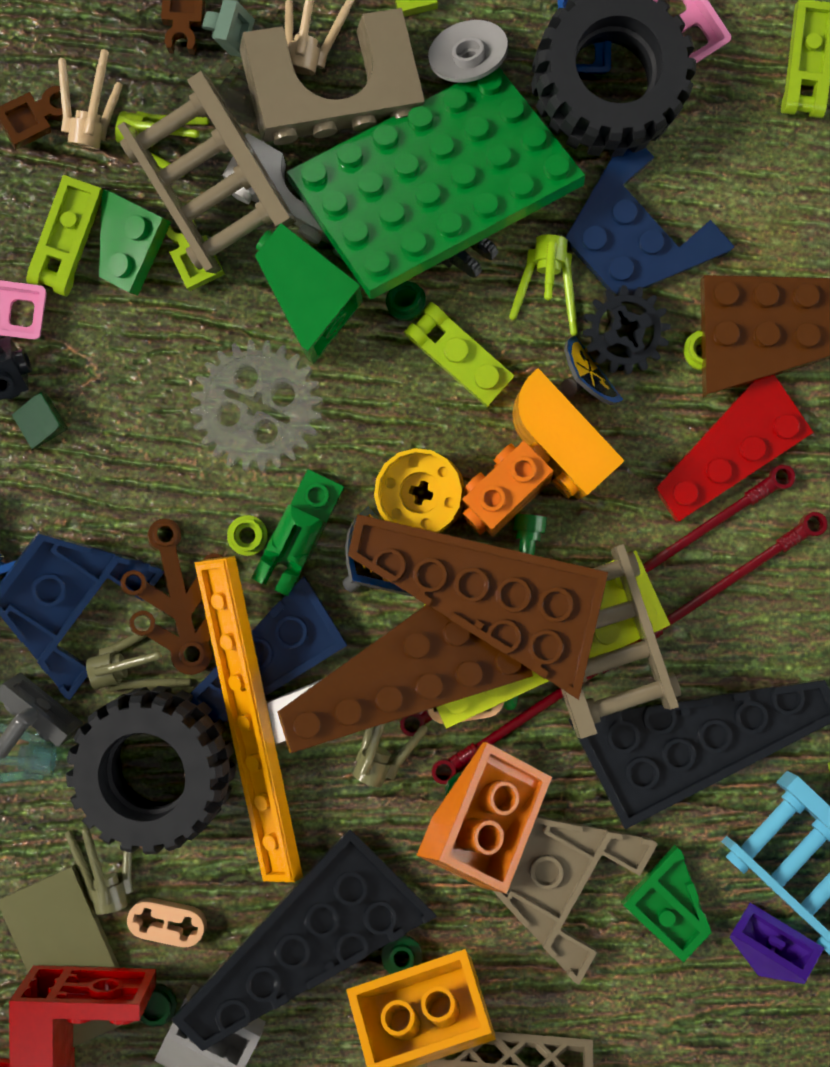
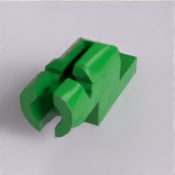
M307 469L291 504L287 505L251 579L261 584H267L275 567L281 563L287 569L283 572L275 591L289 596L307 560H310L345 487Z

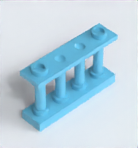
M786 771L776 782L786 791L781 796L783 801L741 847L727 836L721 842L730 850L726 858L743 874L749 869L752 870L821 935L816 943L824 947V950L830 955V931L813 916L830 898V872L801 904L783 888L826 840L830 842V806L801 778ZM805 809L815 819L811 824L814 829L778 868L769 875L753 858L796 812L801 814Z

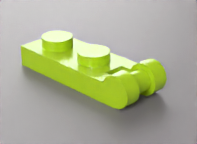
M798 0L794 9L781 113L795 115L796 111L807 112L809 117L822 119L827 108L830 86V2ZM801 85L813 86L812 96L800 95Z
M66 175L62 176L27 272L26 281L28 284L46 285L52 287L54 293L65 297L69 295L74 284L76 269L102 201V188ZM51 258L61 261L58 272L48 269Z
M430 302L423 310L424 315L416 324L411 323L405 329L404 334L488 408L515 376L455 324L436 304ZM435 326L444 332V335L436 343L427 336Z

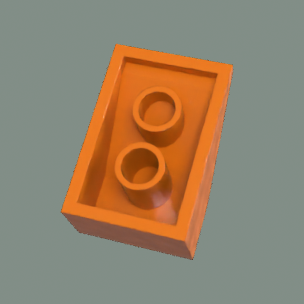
M483 742L432 816L416 856L481 888L507 894L552 777L501 749Z

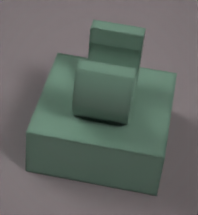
M223 0L220 13L206 12L202 28L212 30L211 37L231 56L241 57L239 49L242 33L252 31L255 19L238 1Z

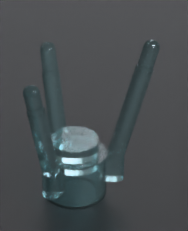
M0 723V733H3L8 725ZM25 731L20 739L29 742V744L20 746L18 756L0 758V765H17L18 770H24L1 773L0 783L25 779L43 780L44 776L53 775L57 748L54 743H47L38 734Z

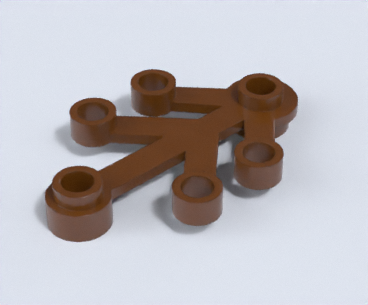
M159 519L148 529L147 540L154 550L160 552L169 596L147 583L145 576L136 570L125 573L121 578L120 586L125 594L130 596L136 595L173 618L178 636L155 624L153 615L147 611L134 613L129 620V627L134 634L138 636L145 635L168 649L171 662L179 672L194 675L204 671L212 657V651L208 643L211 637L207 619L203 620L195 632L191 617L202 600L198 577H196L186 592L176 546L181 540V530L174 521ZM162 527L169 528L172 532L171 541L162 542L157 536L158 530ZM212 553L204 557L203 560L221 558L223 556ZM137 576L141 581L140 588L136 591L129 590L125 585L127 577ZM143 615L149 619L150 626L146 631H139L135 628L134 621L136 617ZM189 646L195 647L199 652L198 659L194 662H188L184 657V651Z

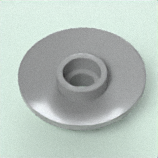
M485 20L459 22L443 30L433 40L428 52L429 63L433 72L444 80L459 83L475 81L491 74L503 63L508 53V40L505 32L492 22Z

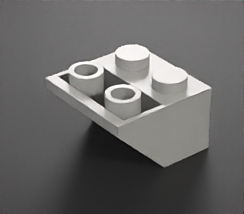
M194 984L192 985L182 1006L194 995V993L200 987ZM257 1018L246 1027L204 1051H201L172 1023L154 1061L165 1067H246L261 1037L266 1022Z

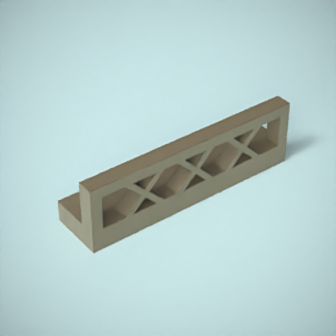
M494 1032L496 1040L484 1044L495 1045L503 1053L504 1056L495 1064L485 1063L475 1053L484 1044L463 1050V1053L455 1060L437 1059L427 1063V1067H529L516 1056L527 1047L536 1048L545 1058L537 1067H548L549 1065L565 1067L557 1059L565 1051L583 1052V1067H594L593 1040Z

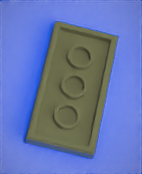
M75 864L0 898L1 913L27 972L30 971L33 965L120 968L99 918L95 913L92 902L89 901L88 893ZM91 1020L82 1024H73V1047L121 1025L112 1024L109 1020Z

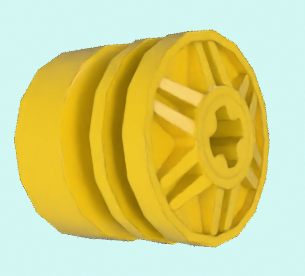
M413 448L397 453L384 463L376 478L374 498L378 512L385 521L439 533L457 521L464 508L462 498L465 497L466 492L463 490L465 487L463 476L452 461L432 450ZM424 482L429 483L428 490L433 492V497L431 500L424 499L422 505L417 503L418 496L413 494V489L415 487H422Z

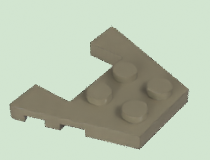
M537 815L507 894L497 891L493 892L524 927L534 935L549 955L559 963L567 975L579 985L595 958L597 950L561 929L602 855L640 876L658 843L648 837Z

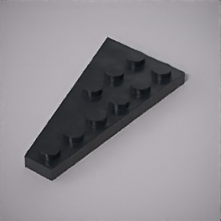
M816 679L677 701L679 707L671 710L664 709L662 703L628 708L600 717L601 722L594 724L597 734L582 739L577 737L616 815L626 830L829 725L830 689L825 680ZM569 717L567 719L575 733L571 718Z
M348 829L171 1018V1021L201 1051H204L246 1027L250 1022L269 1011L279 1008L289 1002L290 999L308 989L314 988L368 957L369 954L379 948L396 941L407 932L438 916L351 829Z

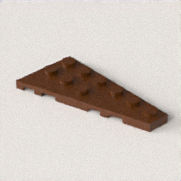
M704 275L700 280L703 398L736 386L740 387L758 379L782 374L830 358V278Z
M357 514L348 552L349 557L579 700L608 572Z
M425 605L281 708L277 713L289 753H294L532 677L533 674L528 667L499 651L432 607Z

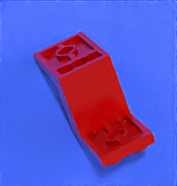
M33 965L9 1000L10 1059L0 1058V1067H75L73 1024H82L91 1020H109L110 1023L115 1025H127L134 1021H140L156 987V969Z

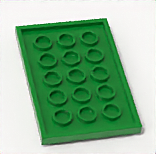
M499 67L481 79L457 83L426 99L423 106L412 108L408 116L398 119L393 116L287 171L289 183L370 300L584 186L585 174Z

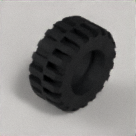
M568 0L566 7L559 8L552 16L548 28H545L532 66L534 77L531 86L532 94L536 97L539 96L536 108L540 116L546 117L549 115L551 121L548 128L555 136L559 135L561 131L569 137L566 142L568 146L576 150L580 143L588 147L587 154L600 156L603 149L609 150L610 157L623 156L628 148L635 153L644 149L650 140L656 141L663 135L680 113L693 88V83L690 80L696 73V60L689 58L695 48L691 36L683 37L682 31L686 25L679 15L672 17L667 12L670 8L667 2L664 0H659L657 3L653 0ZM605 41H611V43L627 48L636 55L645 69L648 83L645 94L640 99L627 103H614L597 97L587 89L579 77L576 68V57L579 51L589 45Z
M157 686L152 690L143 687L117 697L88 717V723L81 726L74 736V740L78 744L69 749L67 763L74 765V768L66 773V782L68 787L75 788L76 794L70 798L74 809L82 808L86 817L81 821L89 830L94 826L102 832L99 839L109 845L115 840L121 842L120 849L122 851L134 853L141 846L143 847V853L149 855L158 854L164 847L168 851L180 848L187 840L192 841L222 810L221 806L228 800L232 787L229 785V782L235 777L236 764L229 763V757L235 753L232 741L224 742L221 735L227 729L221 719L214 723L208 716L213 710L204 701L196 706L190 702L193 695L183 690L177 694H172L170 687ZM136 733L155 735L165 740L175 749L181 758L185 770L184 792L177 800L171 803L148 801L140 797L129 787L124 779L120 765L121 749L124 741L129 736Z

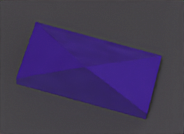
M749 903L729 937L758 976L805 984L824 950V947L752 903Z

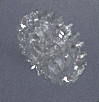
M249 340L247 351L242 352L238 345L233 343V356L228 358L219 350L217 354L221 363L218 366L209 362L205 363L206 368L211 373L209 378L203 376L196 377V380L204 386L203 391L191 392V396L200 401L201 406L190 409V413L202 417L203 420L193 427L197 432L208 431V434L202 439L201 443L204 446L217 444L212 454L218 459L226 452L229 453L227 465L233 467L239 459H242V467L245 472H249L253 462H257L260 471L263 473L266 472L267 461L272 460L275 466L281 469L282 456L286 454L295 462L297 458L293 449L296 446L304 450L309 449L303 439L305 434L310 436L318 435V432L310 426L311 421H321L323 419L320 413L313 411V407L323 404L322 397L311 396V393L320 387L319 382H306V379L313 372L311 367L307 366L298 370L297 367L301 361L300 355L296 354L287 360V348L284 345L276 353H272V345L269 340L265 341L262 350H257L253 340ZM245 370H253L258 375L257 383L250 389L238 387V377ZM281 387H290L295 391L294 400L288 406L282 407L274 403V394ZM230 389L253 402H258L260 397H263L262 402L268 409L290 417V422L287 424L262 411H257L252 416L253 411L245 403L225 396L224 392ZM230 406L238 407L240 410L239 421L233 426H223L220 420L222 411ZM265 423H272L277 426V437L270 443H260L257 439L259 427Z

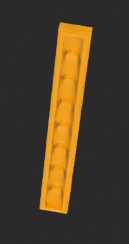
M228 556L195 562L197 577L262 879L267 882H296L303 877L236 557Z

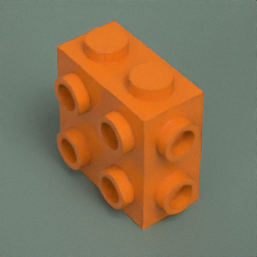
M524 440L517 447L512 443L506 446L493 460L496 463L494 469L486 477L480 472L463 488L466 492L465 497L462 498L465 509L463 512L464 519L480 536L486 531L493 538L551 482L554 470Z

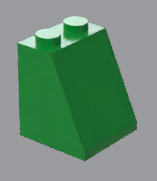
M280 223L275 231L269 229L260 238L256 245L258 252L255 257L306 358L314 364L363 303L361 286Z

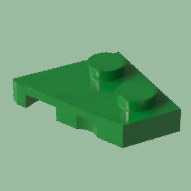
M104 189L101 204L99 277L138 296L171 221Z
M674 845L621 903L684 963L712 932L706 915L702 911L695 885L691 881L684 861V855Z

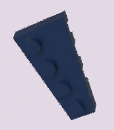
M303 576L292 588L289 596H285L251 631L265 696L348 645L306 576ZM216 666L190 693L193 695L190 702L198 706L204 701L213 709L208 714L211 720L215 723L221 719L224 723L228 720Z

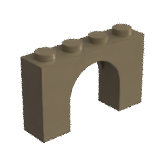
M402 8L362 14L356 32L366 69L367 83L360 92L345 99L334 100L320 97L309 91L299 81L292 65L283 26L243 32L239 50L261 141L264 143L273 141L275 145H285L296 141L300 136L313 134L314 138H326L336 134L337 130L353 128V131L356 132L366 131L377 125V123H381L393 116L396 119L406 117L412 108L423 106L425 100Z

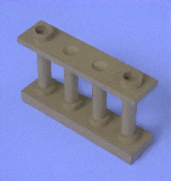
M200 71L187 79L194 91L189 95L190 100L140 134L136 128L125 122L117 127L124 137L120 141L124 152L133 163L139 161L190 246L186 248V252L192 263L198 270L204 268L206 272L216 274L222 269L214 255L264 223L268 226L274 223L275 227L282 223L288 228L297 221L212 80ZM198 115H201L202 118L208 115L216 127L215 130L211 131L212 137L161 170L148 148ZM222 151L226 154L230 151L238 164L233 168L234 173L190 202L182 205L170 184ZM244 187L247 190L252 187L260 200L255 204L256 209L204 241L192 220Z
M624 544L616 546L611 550L614 562L592 568L608 572L607 581L620 577L628 600L627 602L600 610L596 629L633 617L641 642L589 658L583 682L587 681L588 676L644 658L648 659L655 682L594 701L593 698L586 699L583 689H581L579 700L561 689L576 736L580 739L597 734L594 724L601 722L600 717L661 698L664 709L671 710L679 707L676 697L681 696L678 680L674 672L667 673L635 578L640 575L639 565L633 551L627 553Z

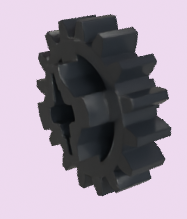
M622 285L619 287L616 297L610 289L604 291L603 299L605 303L594 299L590 305L595 313L584 314L582 317L583 321L590 324V329L580 332V336L590 338L591 343L584 348L585 353L594 350L597 352L598 355L594 361L596 366L604 361L609 362V373H615L620 365L624 375L632 374L633 364H636L640 371L648 369L646 358L653 361H658L661 358L660 354L655 350L656 347H665L669 344V341L661 337V332L671 329V324L661 323L660 317L667 310L666 308L655 310L653 305L657 297L653 295L646 300L643 299V288L641 287L636 288L632 295H629L627 286ZM622 303L634 305L644 313L638 315L629 312ZM607 312L606 316L609 322L606 331L599 335L601 318ZM621 322L624 325L631 323L634 331L629 333V338L617 335L616 330L622 327ZM651 326V337L644 349L645 345L642 339L646 328ZM610 346L621 348L629 358L618 357L610 353L606 348Z

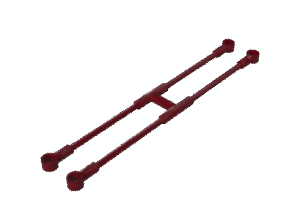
M787 465L774 467L769 472L767 478L744 492V497L643 563L646 573L748 505L754 506L776 490L791 487L795 481L794 470ZM778 470L784 471L788 476V480L784 485L779 484L776 480ZM819 512L805 514L799 524L776 539L774 545L669 614L667 619L670 626L780 552L786 553L808 537L823 534L828 526L826 517ZM811 517L816 518L819 522V528L816 532L808 528V520ZM668 627L655 632L656 639L663 635V631ZM639 639V640H637V641H635V642H633V643H631V644H629V645H632V644L641 642V639ZM599 673L588 676L587 681H589ZM558 688L478 743L474 744L472 742L448 759L441 758L437 760L432 766L433 779L439 784H447L452 776L468 765L483 742L493 745L562 699L561 688ZM427 710L410 715L419 719L420 726L426 725L433 720ZM410 716L401 718L400 728L405 735L413 736L417 730L409 731L404 725L405 720ZM441 764L448 765L451 768L450 776L447 778L438 777L436 774L437 767Z

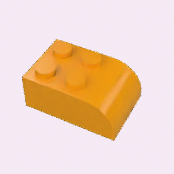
M539 368L527 378L513 406L515 430L521 440H524L554 470L553 474L556 478L552 480V483L566 498L569 499L571 496H574L577 500H580L592 492L624 460Z
M466 949L346 989L367 1067H416L496 1040L475 968Z

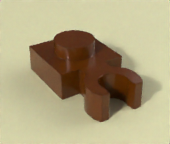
M162 0V23L165 26H172L165 34V45L169 53L174 54L175 42L178 39L184 38L188 40L187 49L189 54L195 55L198 45L192 27L202 28L205 0Z
M52 86L46 89L42 99L36 102L31 93L28 92L0 106V125L15 150L51 133V127L47 121L63 120L62 108H55L51 105L53 100L61 97L59 86Z

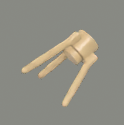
M286 0L285 36L295 73L313 76L316 73L317 67L325 68L327 55L355 0L345 1L321 49L317 47L318 40L308 35L314 0H305L299 34H295L294 40L293 1Z
M102 49L100 52L88 112L76 110L75 118L72 117L67 63L65 58H59L58 60L63 114L61 132L69 133L67 141L69 144L100 150L101 141H106L107 128L123 86L120 82L115 83L101 118L97 112L109 55L107 49Z

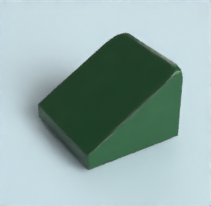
M43 392L32 397L12 414L32 450L68 430L51 399Z

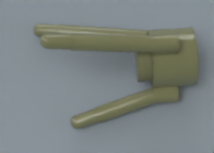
M134 634L112 646L99 649L98 656L90 657L86 660V671L94 689L107 687L110 693L122 689H138L143 687L191 686L193 681L189 678L122 680V678L128 676V668L147 664L162 658V653L159 651L126 660L122 654L116 655V653L147 637L145 635L138 636Z
M385 724L366 729L352 775L360 782L377 788L382 787L385 778L394 780L400 766L427 732V726H420L393 762L389 761L391 754L378 746Z
M84 827L82 835L93 872V879L73 832L67 831L65 837L86 885L89 901H93L95 913L98 915L109 914L126 908L128 906L126 894L134 892L131 879L132 853L123 851L122 879H118L117 873L103 875L91 832L87 827Z

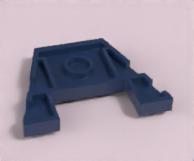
M646 147L635 153L628 148L623 156L611 158L566 236L568 240L567 246L607 290L610 289L615 297L619 287L622 285H626L628 294L632 295L638 287L643 288V290L663 282L667 278L684 271H689L714 258L727 255L735 247L711 220L679 247L624 186L650 164L654 158Z
M38 531L0 582V616L21 643L23 642L44 672L58 686L63 696L70 700L88 676L86 663L58 646L59 642L107 578L120 586L122 576L128 571L136 570L145 576L147 583L155 586L164 574V570L158 565ZM129 576L126 578L125 585L129 590L136 591L140 588L141 581L137 576Z

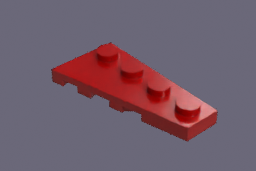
M775 375L755 380L736 398L725 413L704 433L703 437L683 456L654 490L674 520L679 522L814 432Z

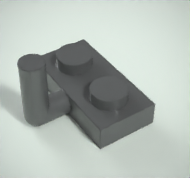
M21 672L0 686V701L4 703L6 710L15 716L0 736V758L8 756L29 726L34 727L36 733L43 740L60 747L74 736L83 724L81 720Z

